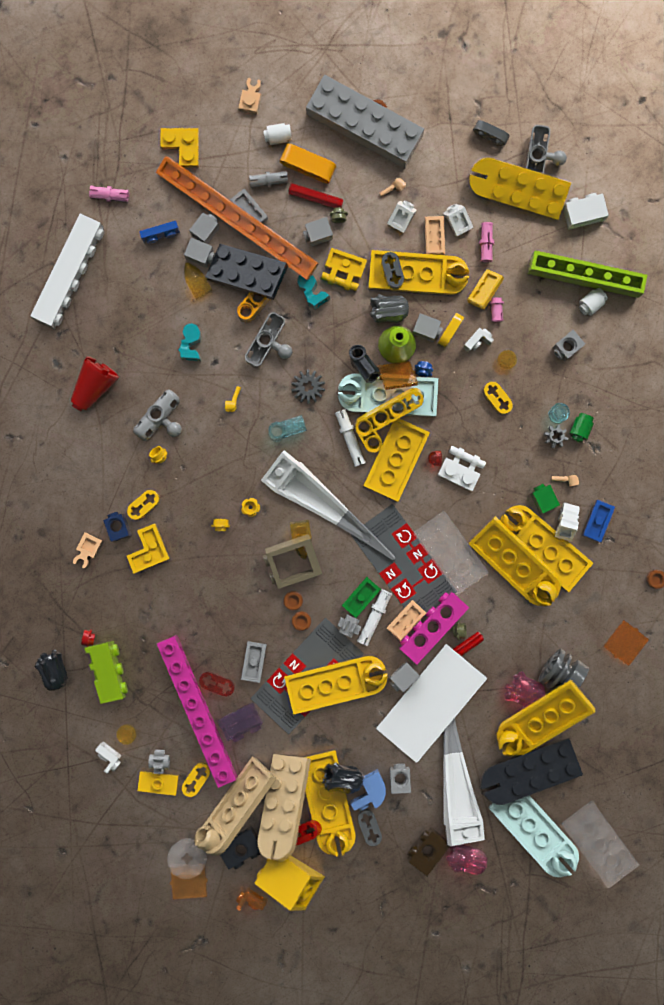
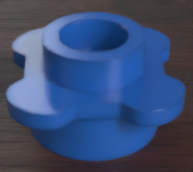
M420 361L415 365L414 373L419 377L432 376L433 368L430 363Z

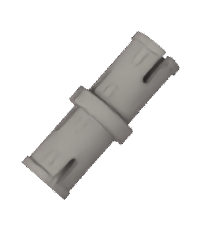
M287 171L249 175V181H255L250 182V188L265 185L271 187L273 184L288 183Z

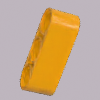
M289 143L286 145L279 161L285 167L326 184L330 183L337 167L334 162Z
M249 293L237 308L239 319L244 323L252 322L270 299L263 297L261 302H255L253 300L255 294ZM244 309L251 310V314L248 317L242 316L241 312Z

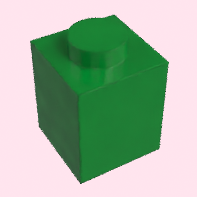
M543 483L533 488L535 492L530 495L540 514L560 506L551 485L545 487Z

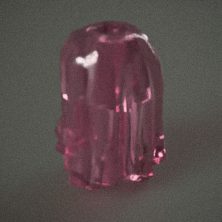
M523 671L513 676V685L506 684L505 689H507V692L504 693L506 701H514L524 707L531 705L546 695L544 686L526 677Z
M464 844L450 846L452 852L450 856H447L446 860L455 873L467 872L479 875L485 871L488 859L482 850Z

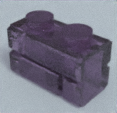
M251 702L220 718L218 723L227 741L233 740V742H237L244 738V733L250 731L252 734L260 730L263 720L254 702Z

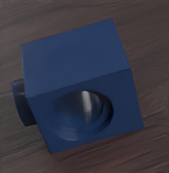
M114 512L108 514V518L103 520L111 542L132 536L124 514ZM115 521L121 523V529L117 532L112 527Z

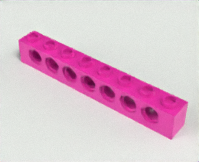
M176 635L157 643L217 787L219 788L235 781L238 776L178 636Z

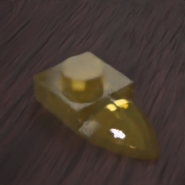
M186 262L184 267L185 280L197 300L210 293L212 288L200 269Z
M309 520L290 522L292 539L309 534L311 539ZM305 546L295 549L303 560L307 558Z

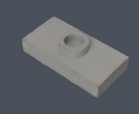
M245 189L230 199L231 202L261 223L268 220L267 215Z

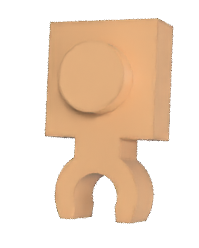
M248 78L246 82L248 91L242 90L238 108L240 111L257 114L261 93L256 92L261 88V81L258 80L256 86H251V78Z
M84 532L76 548L81 553L74 558L73 563L77 564L79 559H83L84 564L82 568L86 569L89 565V556L95 558L103 541Z

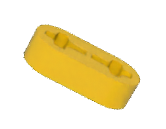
M458 313L454 315L439 339L438 344L445 348L447 347L462 323L463 316Z
M487 383L483 389L485 398L498 414L505 415L509 413L513 407L511 399L498 383ZM489 386L497 389L495 391V394L498 396L497 398L494 394H488ZM498 399H500L503 403H508V410H501L499 408L501 404L498 401Z
M153 490L145 491L128 506V516L134 520L142 519L159 504V494ZM148 494L151 496L155 495L154 503L148 502L146 505L144 504L148 500ZM141 505L143 506V508L139 510V516L132 515L133 507L139 508Z
M200 762L196 764L182 785V792L185 796H195L211 773L207 763ZM202 767H205V773H207V775L202 774L201 777L198 779L196 777L199 773L197 768L201 769ZM193 780L197 783L194 785L196 791L191 790L188 792L186 784L190 785Z

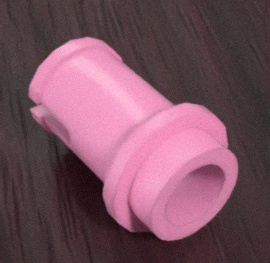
M500 297L492 298L491 302H489V305H491V322L504 321L502 311L504 301Z

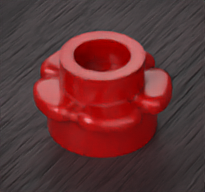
M84 630L81 645L89 647V645L94 644L95 634L92 633V630Z

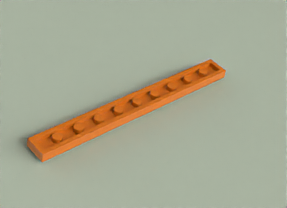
M164 157L156 171L158 175L275 258L286 262L288 267L306 280H309L318 266V262L171 158Z

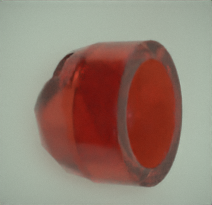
M433 451L429 454L428 460L432 465L442 466V451Z

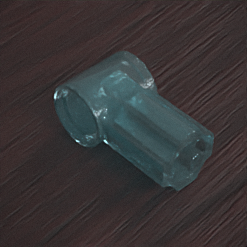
M302 415L272 423L268 429L269 438L272 441L278 442L284 438L306 432ZM278 427L282 430V434L274 436L271 432L272 429Z

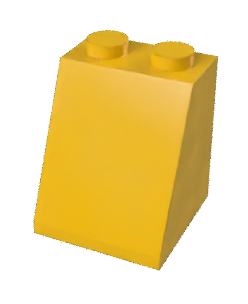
M290 855L284 861L267 858V863L258 872L257 880L254 884L290 911L306 910L325 876Z

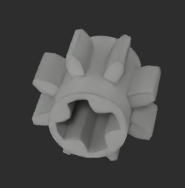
M559 424L556 426V429L549 426L550 432L543 434L547 436L545 443H551V448H554L556 444L562 447L563 443L561 441L568 440L564 434L567 430H561ZM558 433L559 437L553 440L552 436Z
M348 614L345 619L341 617L337 625L341 627L339 632L351 638L354 634L358 635L362 627L358 625L360 620Z
M156 750L154 754L149 755V769H154V774H163L164 770H169L170 755H165V750Z

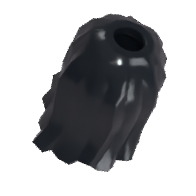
M52 650V653L49 655L42 653L34 667L38 670L44 687L49 691L63 688L67 683L68 676L63 663L62 653L56 650Z
M336 762L334 764L329 763L324 767L325 775L322 778V783L325 784L324 787L327 791L352 794L361 789L363 774L358 768L339 765Z

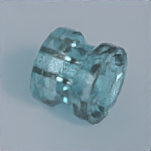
M557 403L550 408L548 415L552 422L559 424L568 419L570 410L564 403Z

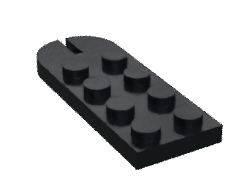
M570 738L487 768L481 776L480 789L499 784L498 788L482 792V795L493 804L504 805L583 776Z

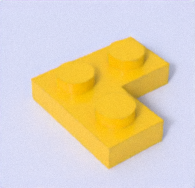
M160 128L161 149H179L180 166L183 168H199V129Z
M156 524L137 530L144 549L127 555L133 574L170 559Z

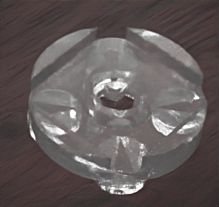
M191 838L179 840L171 847L168 853L169 868L172 874L179 878L191 879L202 872L207 863V853L199 849L195 845L194 839ZM185 853H189V857L193 858V860L189 861V864L182 860Z

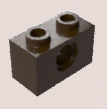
M430 828L428 831L425 830L419 838L421 840L417 846L413 845L407 854L409 856L408 862L426 876L430 874L450 847L447 845V839L433 828ZM426 846L433 848L432 853L429 855L422 853Z

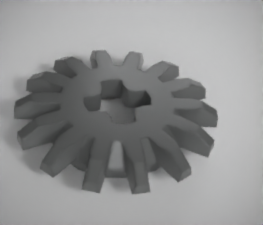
M309 369L306 370V375L300 371L301 377L299 378L295 375L294 378L297 382L291 383V385L296 386V388L291 389L292 392L297 391L294 397L301 396L300 402L302 403L304 399H307V404H310V399L312 398L314 402H317L315 397L319 396L321 398L322 395L319 392H325V389L320 386L325 384V381L319 382L322 376L315 377L316 371L312 375H309ZM308 381L312 382L311 386L314 388L313 390L309 389L308 392L304 391L305 387L303 386V384H307Z

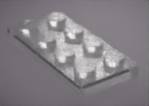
M442 511L413 532L457 595L489 573L445 511Z
M592 801L561 823L608 888L639 866L633 855Z

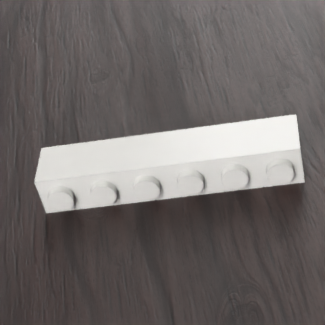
M79 214L31 313V317L34 320L53 329L61 324L63 311L69 307L71 303L70 297L73 291L75 292L79 287L80 281L78 280L81 274L84 275L87 270L89 257H93L96 251L95 245L103 237L104 227L100 222Z

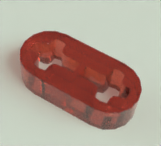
M208 671L199 678L202 688L221 696H230L235 690V684L232 680ZM210 675L211 680L215 681L216 685L212 683L208 686L205 685L206 681L203 678H207ZM228 682L231 691L223 692V688L218 686L219 683L225 685Z

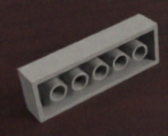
M325 74L306 106L307 116L403 168L407 166L424 133V128Z

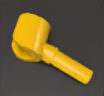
M236 387L232 401L225 402L226 412H234L236 410V401L241 387Z

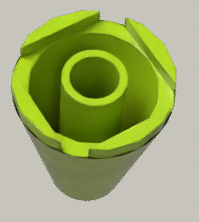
M403 326L389 327L383 331L379 338V352L388 362L394 364L404 363L415 352V337L409 329Z

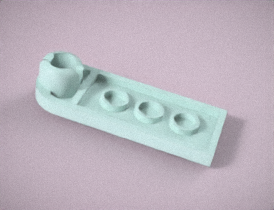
M350 374L342 379L338 391H354L355 395L338 392V399L341 406L347 411L367 413L411 388H418L423 394V404L406 415L436 417L438 378L380 375L376 381L366 383L360 374ZM411 395L415 402L418 401V396ZM405 398V399H403V400H404L405 403H406V407H408L409 405H408V402H406V398ZM396 403L393 405L392 409L394 411H400L402 410L403 405L400 403Z
M530 795L508 804H491L488 807L549 875L553 877L572 875L561 863L560 857L567 862L574 872L576 871L579 861V853L576 846Z

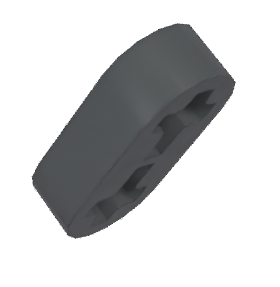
M481 120L477 121L473 129L477 135L501 146H505L510 137L504 130Z
M387 252L382 257V267L386 282L390 288L398 289L404 282L400 261L395 253ZM388 257H391L392 260L395 259L393 269L390 268L389 263H385ZM393 272H395L396 278H400L398 284L390 281L392 280Z
M370 809L360 811L358 813V823L364 839L368 845L377 846L382 840V835L376 817ZM365 813L368 816H372L369 819L370 826H367L366 821H361ZM370 829L373 830L374 834L379 835L376 837V841L368 839L370 837Z

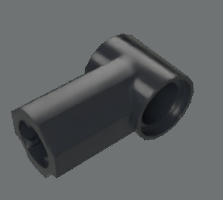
M354 345L350 348L349 356L352 367L358 370L366 383L376 381L381 373L367 355L365 347Z

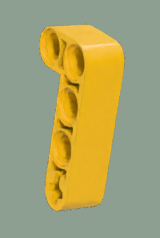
M411 388L357 418L355 423L356 432L369 452H378L382 447L379 429L419 408L423 404L424 398L420 389ZM411 395L418 396V401L415 402ZM405 398H406V402H408V405H409L408 407H406V403H405V401L403 400V399H405ZM396 403L403 405L400 411H394L392 407ZM384 413L386 418L379 421L375 418L376 414ZM367 422L369 428L362 430L359 428V424ZM375 438L379 442L376 446H371L368 444V441Z

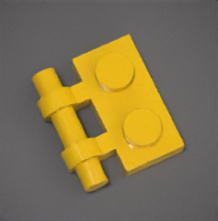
M331 248L325 267L332 270L330 274L323 272L321 279L328 281L327 283L331 285H340L345 290L357 291L359 284L352 282L353 277L361 279L367 260ZM337 272L347 274V279L337 277Z

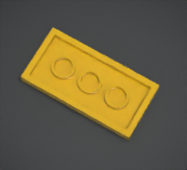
M400 418L393 421L364 483V487L398 502L430 432Z

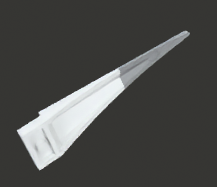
M285 450L261 479L275 493L337 525L388 558L395 559V556L301 462L295 460Z
M454 718L443 731L444 825H446L447 845L449 846L485 840L483 819L472 788Z

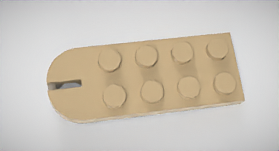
M273 754L270 772L277 779L266 793L258 835L259 851L268 859L284 861L288 859L296 847L311 759Z
M253 756L204 825L196 831L194 843L199 849L213 856L222 854L277 779L258 759Z

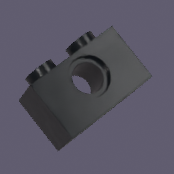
M250 826L238 833L228 848L220 854L228 870L233 867L237 869L245 864L244 860L249 857L254 859L261 854L258 848V836L253 827ZM243 845L246 848V852L243 854L238 853L236 847Z

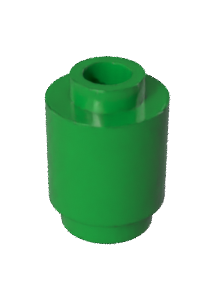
M579 413L569 433L572 436V440L583 443V440H588L594 425V418L592 416Z

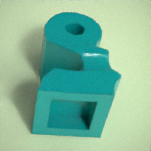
M301 275L298 276L297 283L300 290L304 292L308 306L316 310L330 300V295L326 292L321 291L317 295L313 294L317 287V281L313 275H311L309 280H306Z
M190 323L183 328V335L186 339L181 340L178 351L182 360L201 361L198 352L190 350L191 346L201 342V332L197 325Z

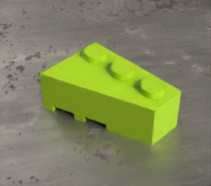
M114 641L84 648L85 652L90 654L91 663L89 666L94 672V683L100 704L124 699L126 693H128V688L121 676L124 674L122 663H119L117 658L120 655L118 645L114 644Z

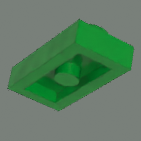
M366 577L342 604V607L357 618L381 588Z

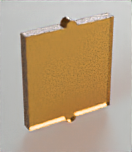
M410 361L378 365L377 367L381 373L379 379L382 380L385 390L418 385L415 376L416 371L413 370Z
M623 620L603 647L610 651L614 658H619L629 666L649 639L641 634L638 628H634Z
M205 864L171 866L172 881L170 885H172L173 899L207 897L206 882L208 878H206Z

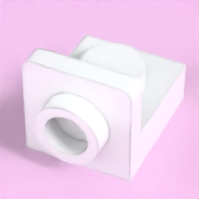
M400 201L397 203L387 224L404 233L417 210L413 208L414 205L410 202Z
M454 204L449 206L447 211L443 213L444 217L448 219L455 236H459L473 228L464 206Z
M479 328L463 346V349L467 352L471 349L475 351L482 343L480 338L487 345H490L494 341L491 338L492 334L486 329L482 330Z
M104 741L95 750L102 760L110 761L104 772L106 774L110 770L114 772L121 763L119 758L122 755Z

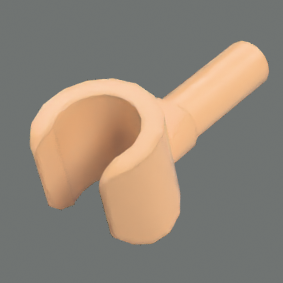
M397 178L390 187L380 192V195L384 196L395 188L400 192L406 187V183L401 178Z
M576 475L552 476V481H568L569 487L579 485Z

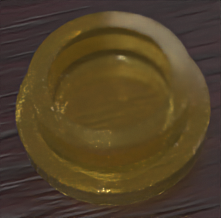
M504 350L499 354L498 364L503 369H511L516 365L517 357L513 351Z
M123 725L117 731V739L122 744H130L136 738V730L131 725Z

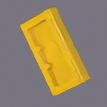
M486 269L468 297V303L485 310L504 280L503 276Z
M140 771L137 791L176 796L179 775L154 774V772Z

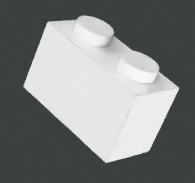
M592 193L585 196L586 198L569 199L563 207L568 229L605 221L609 214L603 194L597 195V193Z

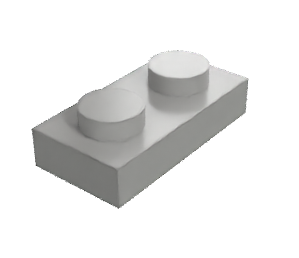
M247 641L241 680L261 682L267 644Z

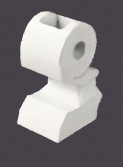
M563 503L558 517L560 523L555 537L572 542L578 530L579 506Z

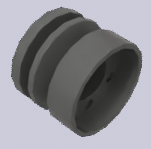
M560 648L545 663L538 682L543 685L547 683L546 687L551 689L556 684H558L556 687L558 688L572 680L579 689L589 672V667L579 660L570 665L572 655L567 654L565 656L566 651Z

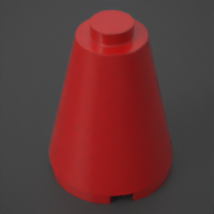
M86 356L71 397L72 406L79 411L88 410L119 379L118 374L104 363H95L97 360L90 356Z

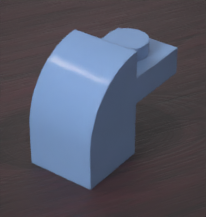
M377 769L363 776V786L366 793L350 800L354 811L357 809L362 811L368 808L370 802L373 803L376 809L384 801L386 788L383 778Z

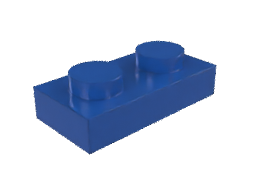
M172 221L139 232L144 243L152 244L163 237L173 238L177 233H180L177 222Z
M596 500L582 536L601 543L615 507Z

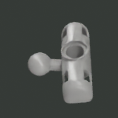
M535 125L532 128L526 169L544 174L546 160L553 161L557 166H561L566 162L567 155L565 152H547L550 138V128L548 126ZM544 134H548L547 141H543ZM539 151L541 159H534L532 152Z
M271 312L245 354L247 363L254 367H260L271 348L278 351V355L282 359H288L292 356V348L289 345H281L276 342L285 325V319L275 312ZM270 317L272 319V322L268 326L266 323ZM264 336L271 339L267 345L260 343L261 338ZM249 351H253L254 353L252 354L251 358H248L247 355Z
M171 390L164 391L163 395L148 408L146 414L133 428L135 435L143 441H148L161 425L167 428V433L170 436L176 437L180 435L181 425L177 422H170L167 419L179 405V397ZM175 399L177 404L172 408L170 404ZM154 411L161 412V416L158 419H153L151 415ZM151 429L152 433L147 437L145 433Z

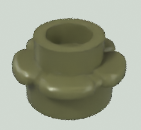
M334 208L329 216H331L333 223L346 222L348 212L344 211L343 208Z
M458 621L457 625L453 626V636L457 637L459 641L466 639L467 629L465 623Z

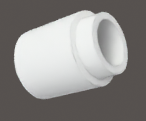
M282 123L267 126V130L264 131L265 142H269L270 145H276L292 140L290 125Z
M593 289L579 301V309L584 315L592 316L605 305L608 297L602 289Z

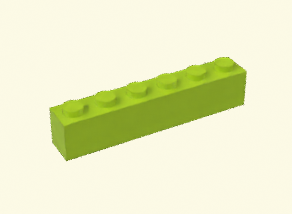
M536 250L531 256L528 274L594 289L600 288L603 291L639 298L644 294L648 276L642 273Z

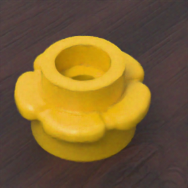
M161 446L153 448L149 453L150 461L158 464L164 462L167 456L166 449Z
M245 499L242 502L241 511L244 515L253 517L259 512L260 505L256 499Z
M213 519V525L211 526L215 527V531H227V527H230L229 519Z

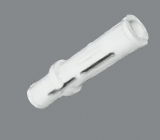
M344 409L341 410V413L340 411L336 412L335 415L341 428L339 431L343 433L354 467L366 463L353 431L354 425H351L347 410Z
M381 589L375 604L371 606L373 609L357 639L359 643L366 646L369 645L382 614H385L387 611L385 608L393 595L392 593Z

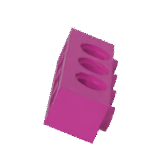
M445 592L438 600L440 604L436 608L432 606L425 614L427 618L423 622L419 621L412 628L414 632L410 636L406 635L399 642L401 644L399 649L415 664H418L469 609L453 592L449 594ZM444 607H448L451 611L450 616L447 618H443L440 614L441 609ZM431 621H435L438 625L435 632H429L427 629V625ZM419 635L425 639L422 646H416L414 643V639Z

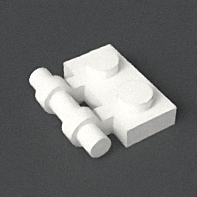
M451 446L449 453L455 455L453 461L445 458L438 476L472 492L480 476L474 469L476 466L483 469L486 462L480 460V457L477 455L472 456L464 452V449L460 447L458 449ZM460 459L469 462V467L467 468L459 464Z

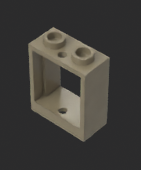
M309 534L265 549L266 555L263 558L266 566L271 567L272 573H269L272 584L276 583L278 589L322 574ZM305 546L312 569L280 579L273 556Z

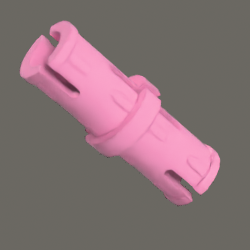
M90 186V198L106 199L107 202H111V200L128 202L129 200L127 198L129 197V190L113 189L112 186H107V188Z
M483 222L481 224V240H479V245H481V262L493 261L492 249L494 239L492 222Z

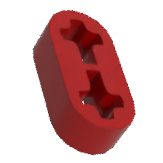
M310 820L299 825L298 833H301V836L297 838L296 846L313 840L321 834L322 828L318 821ZM309 828L315 829L314 832L307 833L306 830Z

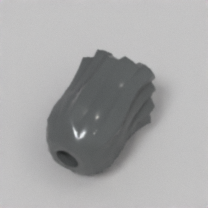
M379 294L375 298L371 297L370 304L373 308L370 315L377 323L383 321L400 322L409 314V303L403 296H383Z

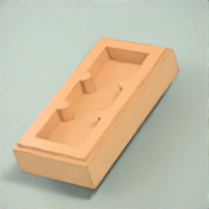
M444 216L425 217L426 254L445 255Z
M411 600L386 628L401 641L422 619L426 612Z

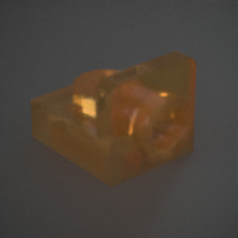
M247 887L245 892L241 891L238 895L236 909L240 911L246 901L251 908L263 911L267 898Z

